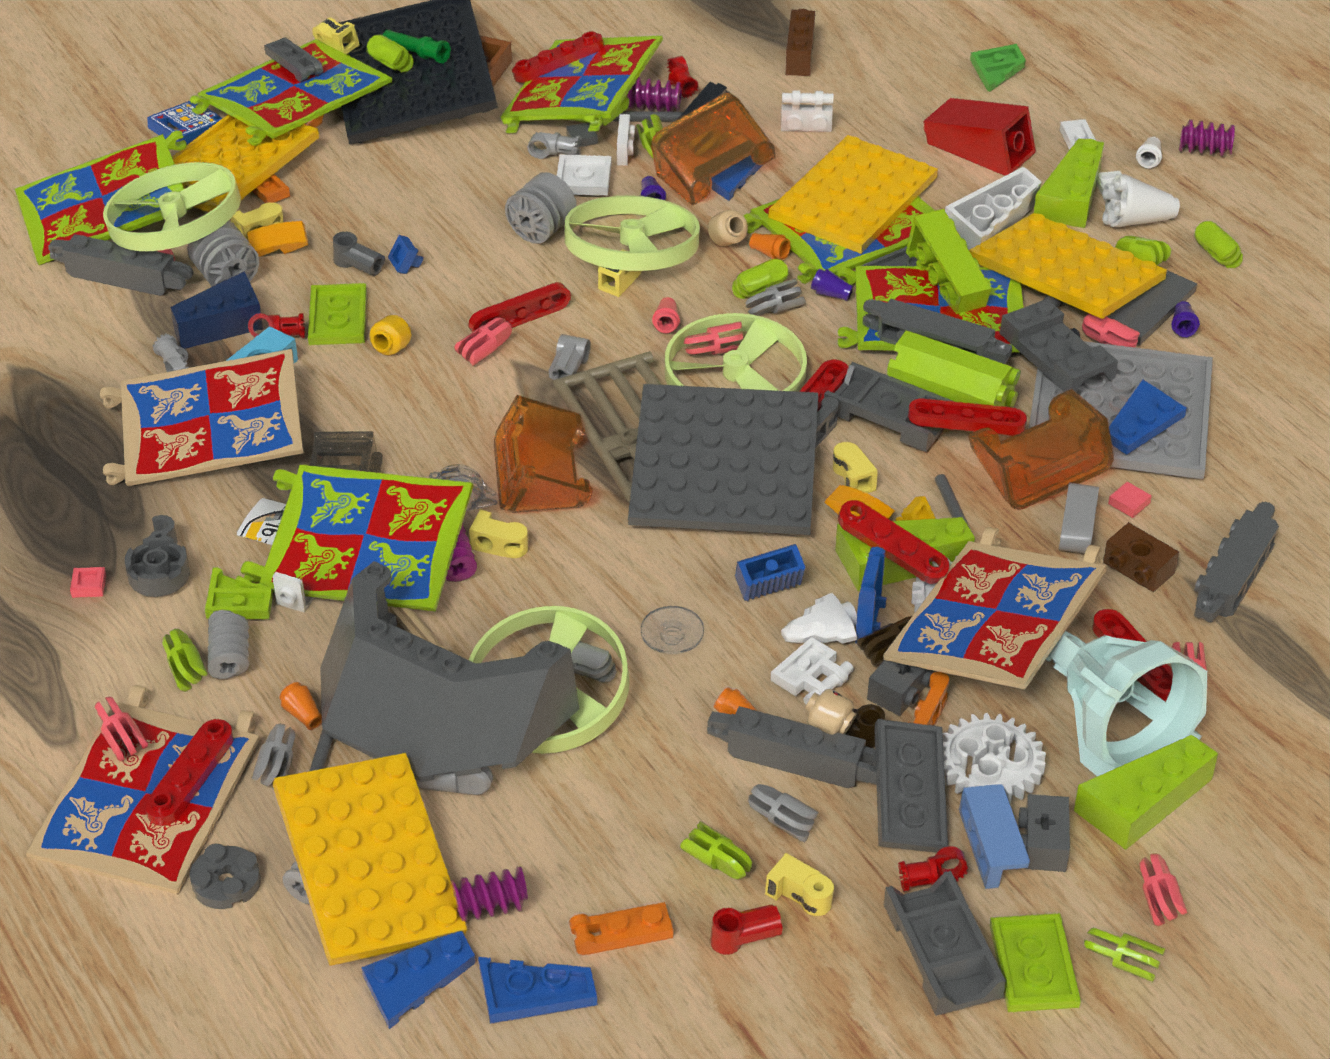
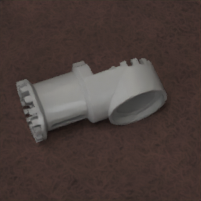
M536 132L531 137L527 148L528 152L538 159H544L548 155L557 156L558 153L580 155L581 149L579 147H582L580 145L582 137L578 135L575 137L561 136L560 133L556 132L554 134ZM534 142H542L545 144L546 149H538Z
M165 333L164 336L160 335V338H156L157 341L154 342L153 351L156 355L163 358L167 372L189 368V366H185L188 353L185 348L177 345V340L173 335Z

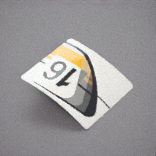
M265 498L260 499L244 519L237 531V535L272 545L286 504Z

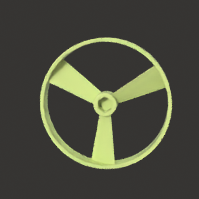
M206 162L182 163L149 172L123 186L107 202L103 217L109 235L117 245L135 251L166 250L197 241L222 227L238 210L241 195L234 175L227 168ZM187 181H198L180 192L173 191L161 195L158 198V203L137 200L150 192L169 185ZM229 192L226 198L212 211L190 223L179 226L178 219L186 214V209ZM130 204L159 205L163 218L166 220L162 231L147 233L124 231L116 228L114 223L121 212Z
M610 196L593 199L573 208L565 218L564 240L566 247L571 253L588 263L617 270L648 271L672 267L690 259L697 252L699 246L700 225L698 219L690 211L669 201L644 196ZM607 215H646L639 220L625 219L620 222V227L583 224L587 220ZM579 225L619 233L620 242L629 246L630 251H619L596 246L579 238L572 230ZM681 227L692 235L685 242L662 250H658L647 238Z
M742 313L708 316L686 325L670 340L665 351V380L667 385L684 386L675 377L672 370L723 367L724 378L737 382L741 389L779 391L749 366L778 341L795 355L801 366V371L795 381L783 391L799 392L806 381V351L799 338L792 331L773 320ZM741 321L742 328L730 331L747 332L737 350L725 353L723 365L672 361L677 352L686 345L684 344V339L687 336L705 333L709 327Z
M542 606L515 613L488 630L476 644L469 658V661L481 663L489 651L507 636L526 627L544 623H553L549 641L571 649V653L587 629L605 639L616 651L622 663V678L619 689L609 706L606 708L576 687L579 710L570 719L578 729L561 735L549 736L532 753L562 752L593 740L616 720L628 696L629 671L626 653L620 639L602 620L575 608Z

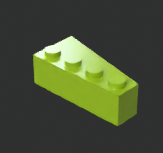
M1077 139L1036 193L1034 213L1042 214L1045 218L1056 223L1081 228L1086 227L1098 173L1101 168L1104 142L1094 139Z
M944 209L914 216L906 254L910 258L916 257L918 260L916 261V266L921 271L927 270L929 274L928 280L933 286H940V295L956 314L985 307L992 291L991 283L981 272L977 259L973 258L969 252L965 239L961 238L957 232L953 219L948 217Z
M963 517L893 521L941 552L950 562L955 560V557L959 555L968 541L975 542V537ZM837 524L835 551L857 591H860L871 547ZM885 557L883 585L916 578V576Z
M1187 736L1079 784L1074 812L1126 850L1212 780L1218 753L1195 736Z

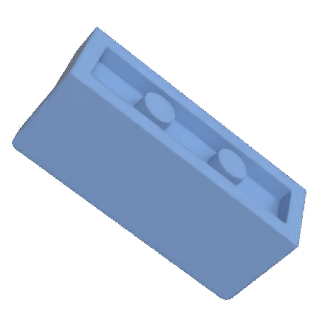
M997 784L963 788L959 813L985 889L999 888L1003 870L1027 868L1030 863L1004 786Z

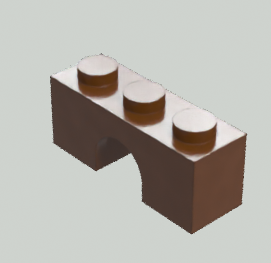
M807 9L791 10L785 75L810 77L815 32V11Z

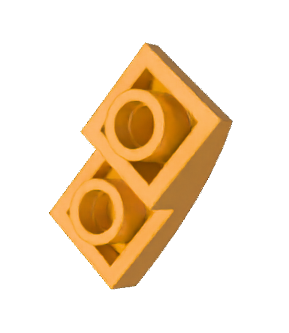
M302 221L282 222L247 232L248 241L259 257L279 249L285 255L309 245L305 225Z
M839 485L824 502L837 514H839L841 506L850 500L861 501L888 519L895 512L887 504L870 494L844 485ZM851 511L852 515L860 516L859 513Z

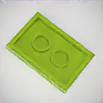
M366 283L311 285L308 326L309 345L365 343Z
M1060 913L990 918L989 926L997 964L1006 980L1004 997L1007 1011L1023 1012L1079 1008L1081 999Z

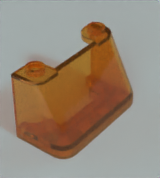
M725 93L659 130L651 142L656 175L692 206L710 195L712 177L751 155L753 162L757 165H763L776 158L775 147L740 99L732 93Z
M1073 389L1067 390L1052 399L1048 407L1050 420L1029 428L1021 434L1011 436L1000 441L998 434L991 428H982L968 434L972 451L1004 500L1012 508L1017 510L1025 509L1067 490L1069 482L1080 484L1106 472L1112 466L1114 453L1108 419Z
M516 395L499 424L494 437L498 498L501 510L520 513L581 508L585 503H589L593 488L590 486L588 479L581 477L577 481L573 452L576 444H580L583 440L585 433L580 413Z

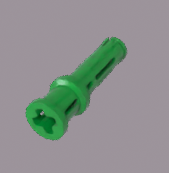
M386 30L383 33V36L398 43L408 51L417 53L420 58H432L438 63H444L450 56L451 48L447 41L440 40L437 42L428 36L417 38L392 30Z

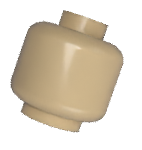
M732 209L715 214L708 224L710 238L715 244L723 247L741 242L745 238L748 229L745 217L740 212Z
M826 689L820 695L814 693L805 707V710L809 712L807 718L808 725L819 728L831 735L836 733L846 734L857 715L853 712V702L833 689Z

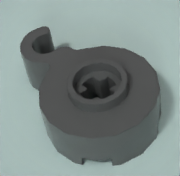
M167 515L154 516L152 518L154 532L149 537L143 539L142 545L134 550L130 547L124 558L129 585L135 592L144 596L159 597L169 595L187 583L190 575L186 548L177 544L174 520Z

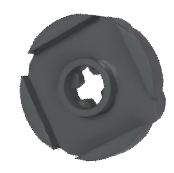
M217 843L208 846L204 854L197 858L191 867L189 875L192 890L196 894L198 901L214 909L233 908L232 903L242 899L243 903H245L256 894L261 883L257 857L253 852L240 847L223 846ZM229 873L233 876L232 878L226 877L224 881H219V876Z

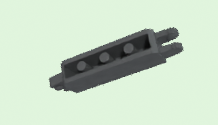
M74 234L69 241L53 239L48 245L51 259L63 262L66 272L71 277L158 296L164 294L168 288L183 289L186 285L185 279H190L194 274L193 268L189 264L174 261V257L171 254L158 251L129 250L114 242Z
M869 299L864 302L863 309L868 314L863 317V325L877 330L881 341L896 345L897 341L907 330L1003 364L1011 356L1012 345L994 338L995 329L894 299H890L888 303L876 301V299Z
M1266 501L1259 502L1253 512L1246 509L1240 520H1234L1229 532L1230 537L1222 539L1218 549V556L1211 557L1206 568L1207 574H1201L1196 582L1194 592H1197L1198 596L1194 613L1195 617L1212 623L1218 615L1223 617L1234 615L1274 549V540L1279 525L1276 520L1272 519L1275 512L1273 504Z
M740 706L736 714L712 711L708 719L707 733L727 742L728 752L734 758L844 788L855 786L857 780L876 785V751L874 748L866 747V740L842 733L831 735L812 725Z

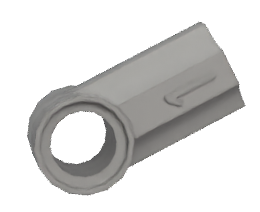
M561 334L557 343L556 356L549 368V378L556 380L576 374L580 364H586L589 358L590 339Z

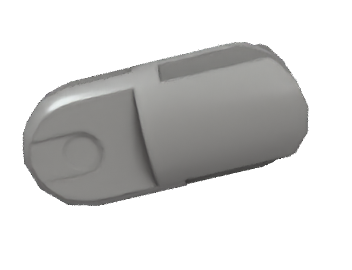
M797 279L767 287L765 292L750 297L746 300V308H753L748 313L756 316L769 312L776 314L806 304L804 297L796 298L802 293L800 287H794L798 283Z
M579 641L571 653L574 673L601 682H609L614 679L616 667L610 652Z
M279 723L271 730L266 743L261 746L252 775L253 780H258L261 776V784L269 786L274 778L288 775L293 758L292 746L295 739V731L291 727L285 731V724Z
M481 767V773L456 777L454 772L434 775V780L424 782L417 780V784L420 788L427 790L478 795L485 793L490 788L493 774L489 767Z
M764 784L754 786L751 790L752 794L748 797L750 807L767 817L768 821L799 841L806 842L809 837L808 831L814 825L813 819L817 817L819 812L788 793H781Z

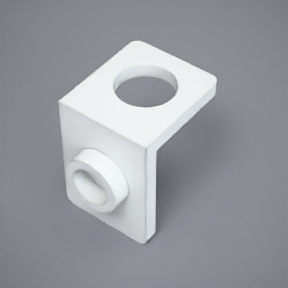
M278 572L274 573L273 583L277 605L305 613L315 597H305L303 581Z

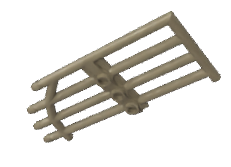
M650 351L553 380V385L629 503L632 482L628 481L616 460L624 457H632L635 460L638 428L627 429L595 379L610 375L639 418L641 400L622 371L636 367L647 384L661 385L648 366L649 363L654 361ZM584 383L617 434L602 439L569 387Z

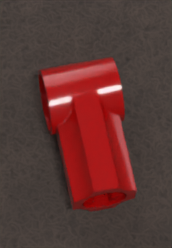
M771 904L741 912L733 908L718 910L712 919L711 947L719 954L731 955L740 949L741 944L782 935L783 927L777 906Z

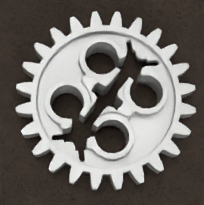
M988 713L984 714L983 720H979L977 716L972 714L969 723L960 718L958 727L950 724L948 733L943 732L945 784H956V794L962 792L965 787L1001 784L1004 786L1010 804L1012 795L1022 800L1024 791L1033 793L1034 785H1040L1041 776L1044 775L1046 752L1042 751L1043 743L1042 741H1035V732L1025 734L1026 724L1018 727L1014 726L1015 718L1009 719L1007 723L1002 721L1001 714H998L995 720H991ZM1013 740L1017 744L1014 762L1009 760L1010 743ZM968 755L973 757L972 771L969 774V778L965 774Z

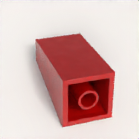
M949 98L923 121L927 144L1004 176L1016 171L1036 153L1029 106Z

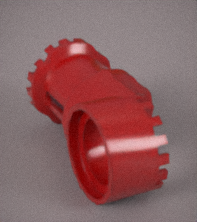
M681 55L668 59L667 65L669 64L667 68L670 69L668 70L670 72L668 81L674 87L677 82H680L682 96L684 98L692 97V94H695L694 91H698L699 83L696 79L689 76L685 58Z
M299 313L298 316L281 317L280 314H256L251 317L248 323L249 332L254 338L259 334L254 332L253 327L255 322L260 319L266 320L270 327L289 336L305 338V327L302 326L305 325L304 313Z
M947 846L940 849L935 856L927 857L926 861L906 864L904 861L899 862L898 871L899 874H902L899 877L903 879L900 881L903 892H908L913 887L932 886L944 872L948 871L952 872L956 882L959 881L960 877L961 879L964 878V874H967L968 866L963 852L955 846ZM946 860H959L958 865L952 869L942 867Z

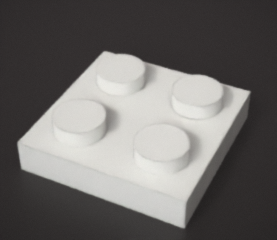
M560 154L557 176L566 182L573 194L608 196L612 158L611 156Z

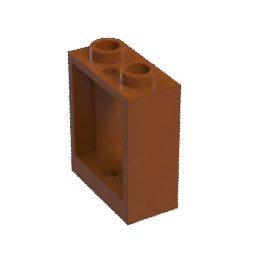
M480 35L486 62H489L487 66L494 87L512 62L511 42Z

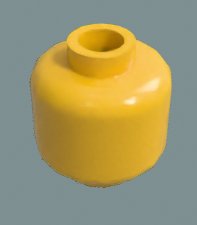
M388 315L372 326L369 334L370 342L377 352L391 356L408 345L411 339V329L408 323L400 316Z

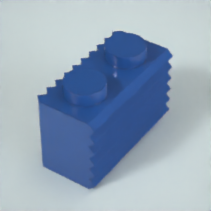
M793 544L738 561L735 578L743 599L748 602L750 598L754 600L755 597L760 598L761 595L766 596L767 593L772 594L773 591L778 592L779 589L783 591L784 588L789 589L790 586L801 585L805 564L797 545Z

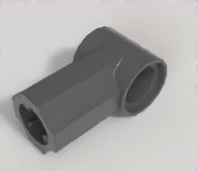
M343 231L333 236V262L337 266L342 268L354 266L373 276L381 272L382 266L385 264L384 255L357 243L356 235L351 232Z

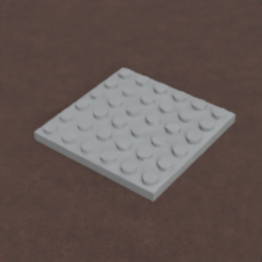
M1084 341L1091 348L1101 345L1118 360L1115 379L1109 380L1105 375L1099 373L1085 379L1076 393L1070 397L1037 368L1025 456L1187 478H1204L1213 357ZM1142 379H1144L1187 408L1186 415L1126 455L1104 440L1105 433Z

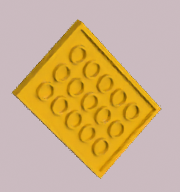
M228 114L189 143L184 150H180L173 155L172 159L175 165L206 162L227 168L235 177L242 200L320 138L317 128L303 124L274 139L266 135L260 144L254 146L247 142L248 139L253 137V135L246 133V128L250 126ZM198 181L182 182V185L185 189ZM229 192L193 207L210 212L226 198Z
M847 135L769 208L768 217L861 254L937 178L938 168L932 167L925 162L908 158L903 154L884 149L879 145L860 140L858 137Z
M1032 213L969 250L972 257L977 259L979 265L1101 319L1165 280L1167 269L1156 265L1152 261H1142L1134 257L1131 252L1117 249L1108 242L1096 240L1084 232H1077L1068 228L1063 223H1056L1037 213Z
M406 753L274 778L273 788L329 966L413 948L433 939L462 931L464 936L466 935L467 926L465 921H462L458 915L452 883Z

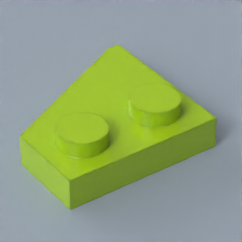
M213 567L205 607L206 619H209L212 613L219 610L231 611L243 616L245 619H269L273 599L272 588L260 583H252L249 579L239 575L235 579L223 575L222 569Z

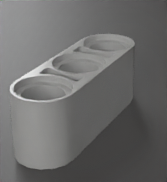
M1069 482L1059 550L1085 554L1087 547L1091 545L1099 487Z

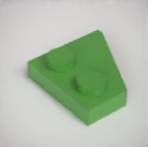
M1017 44L971 52L970 61L988 92L994 90L1022 70L1026 62Z

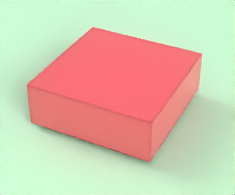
M1126 482L1110 495L1108 504L1133 518L1150 504L1152 495Z
M105 567L74 568L70 587L72 598L103 597L106 581Z

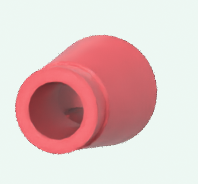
M665 297L660 301L652 317L654 327L661 333H671L680 323L676 302L670 297Z

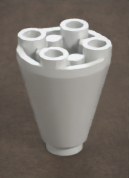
M1126 174L1116 175L1111 184H1105L1102 196L1106 202L1102 220L1105 225L1125 227L1175 219L1178 215L1180 206L1178 198H1174L1173 195Z

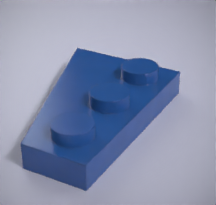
M751 139L694 169V178L730 201L734 196V191L737 188L741 189L745 185V180L748 176L754 175L767 162L769 150Z
M1142 379L1106 430L1104 440L1127 455L1184 418L1187 408Z
M459 931L361 967L362 975L388 1028L391 1029L399 1022V1017L411 1008L413 1010L417 1009L425 1002L424 998L435 989L444 988L475 964V954L463 932Z
M478 957L490 1024L597 1005V993L591 967L547 963L544 967L526 966L524 961L510 960L509 964L491 962V958Z

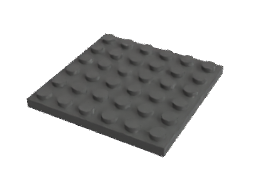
M643 384L628 525L810 535L818 393Z

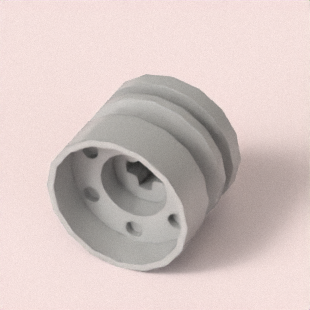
M539 173L527 182L523 188L508 198L505 204V215L509 225L516 234L528 242L541 244L556 233L560 227L565 225L567 214L576 207V199L572 190L561 178L551 173Z
M230 221L213 233L191 242L187 246L189 258L212 287L244 271L250 282L257 273L259 266L258 253L236 225Z

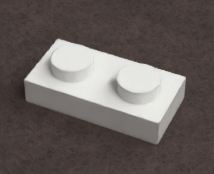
M620 114L617 165L628 166V155H633L635 125H630L629 114Z
M1085 119L1063 121L1060 123V132L1069 150L1078 138L1096 140Z

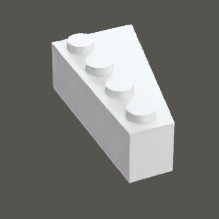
M1022 167L947 205L945 212L949 218L953 219L957 232L961 238L965 239L967 248L970 250L1022 219L1035 206L1036 193L1040 189L1041 181L1025 167Z

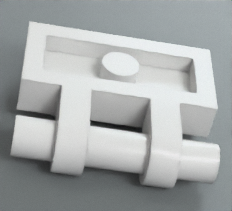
M792 90V93H782V103L792 104L781 105V131H832L833 107L832 105L823 104H833V94L823 93V91L800 93L797 90ZM800 103H815V105H802Z
M811 637L771 671V681L794 696L798 695L803 689L809 693L803 698V701L807 705L814 693L820 695L826 689L842 686L848 680V675L853 672L854 668L848 661H845L840 666L834 663L837 652ZM820 674L827 676L822 682L816 679Z

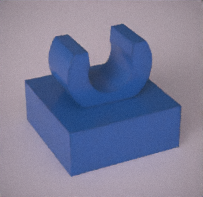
M402 235L398 236L388 255L396 271L407 274L410 266L420 267L424 259L423 256L417 255L419 250L414 247L410 239Z

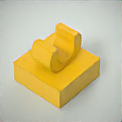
M918 496L903 509L902 517H896L895 520L936 518L926 497Z

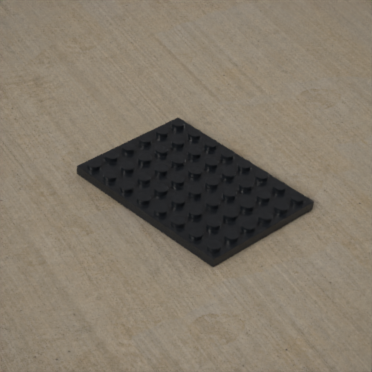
M429 0L339 22L341 25L346 22L354 24L360 44L346 55L392 77L391 83L342 106L349 145L363 143L379 137H388L403 131H412L423 126L437 125L452 119H461L476 113H486L498 108L470 0ZM386 30H392L417 38L428 36L437 42L440 40L447 41L451 52L446 62L438 63L432 58L423 59L417 53L408 51V54L413 57L414 63L409 71L401 72L393 70L374 59L367 51V44L373 36L383 35Z

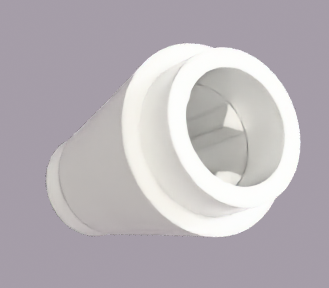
M1149 137L1137 150L1136 159L1142 167L1153 168L1161 162V142L1158 138Z

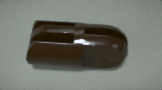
M908 616L894 624L889 623L857 640L858 647L864 650V655L867 659L871 660L873 667L884 661V653L912 616Z

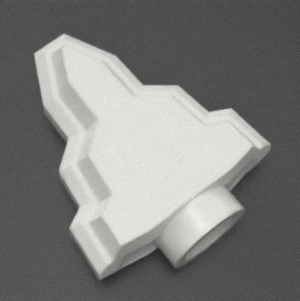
M833 593L816 599L815 605L805 609L802 617L789 622L781 630V635L786 642L805 643L811 637L822 643L834 641L842 644L857 640V634L854 629L857 624V614L850 602L841 604L838 598Z

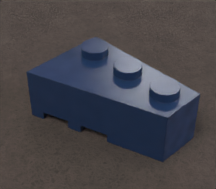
M245 271L170 307L175 335L180 346L185 349L250 333L248 329L249 320L254 315L261 314L260 303ZM262 319L255 322L254 331L263 330Z

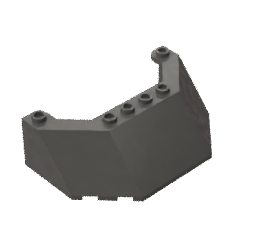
M373 561L352 578L320 667L323 733L374 759L406 753L415 779L424 782L434 780V775L454 772L456 777L481 773V767L502 765V769L514 768L579 710L571 649L555 642L544 641L533 647L522 657L474 663L396 627V615L388 611L384 588L392 580L391 571L388 567Z

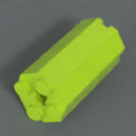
M907 330L897 341L893 351L898 352L896 360L890 358L887 368L888 376L955 402L1013 407L1015 405L1018 392L1014 391L1020 378L1021 370Z

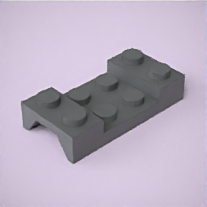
M1048 299L1002 316L1000 334L1069 397L1076 393L1085 379L1099 373L1105 375L1109 380L1115 379L1118 360L1101 345L1091 348L1063 323L1064 313Z
M855 362L849 365L844 383L835 393L828 390L824 393V398L834 397L838 400L837 417L849 421L855 414L900 432V442L925 452L945 428L915 425L908 418L909 404L913 400L920 398L952 401Z
M951 871L944 872L930 888L907 894L901 893L893 886L885 887L884 907L896 932H902L923 977L922 988L935 1016L1003 998L1006 980Z

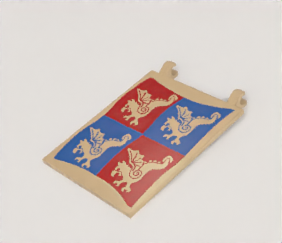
M292 349L122 380L121 389L104 387L100 390V397L103 399L105 408H113L122 402L125 465L116 463L104 465L103 474L106 476V481L109 485L118 484L125 479L126 485L132 486L304 453Z
M987 527L983 532L980 543L968 541L950 565L947 575L938 581L884 653V660L1025 690L1107 571L1106 565H1102L1103 557L1099 556L1102 547L1089 545L1083 561L1000 547L1001 540L996 538L999 529Z
M133 685L127 703H116L121 712L131 715L146 739L148 747L142 749L131 731L128 736L137 753L130 756L121 739L115 740L125 760L120 762L101 733L102 722L26 851V856L178 895L190 873L193 863L197 860L253 754L260 737L259 735L252 734L256 728V721L252 720L254 712L242 710L235 729H232L234 738L232 745L180 817L170 825H154L148 820L146 814V800L205 722L145 709L149 701L148 696L144 695L146 687ZM111 709L107 713L109 717L113 715Z

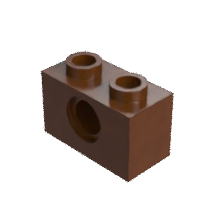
M1128 522L1107 540L1103 563L1154 593L1175 574L1179 551Z

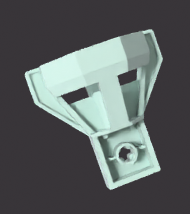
M1065 631L1046 658L1049 662L1053 659L1055 663L1053 667L1067 677V690L1074 701L1080 762L1096 776L1187 736L1193 735L1199 740L1202 737L1195 729L1206 715L1207 671L1191 658L1165 643L1154 640L1140 642L1106 635L1085 643L1077 636ZM1170 663L1173 671V680L1170 694L1165 702L1136 680L1148 671ZM1126 700L1153 720L1142 731L1130 738L1116 742L1106 741L1108 722L1117 702Z

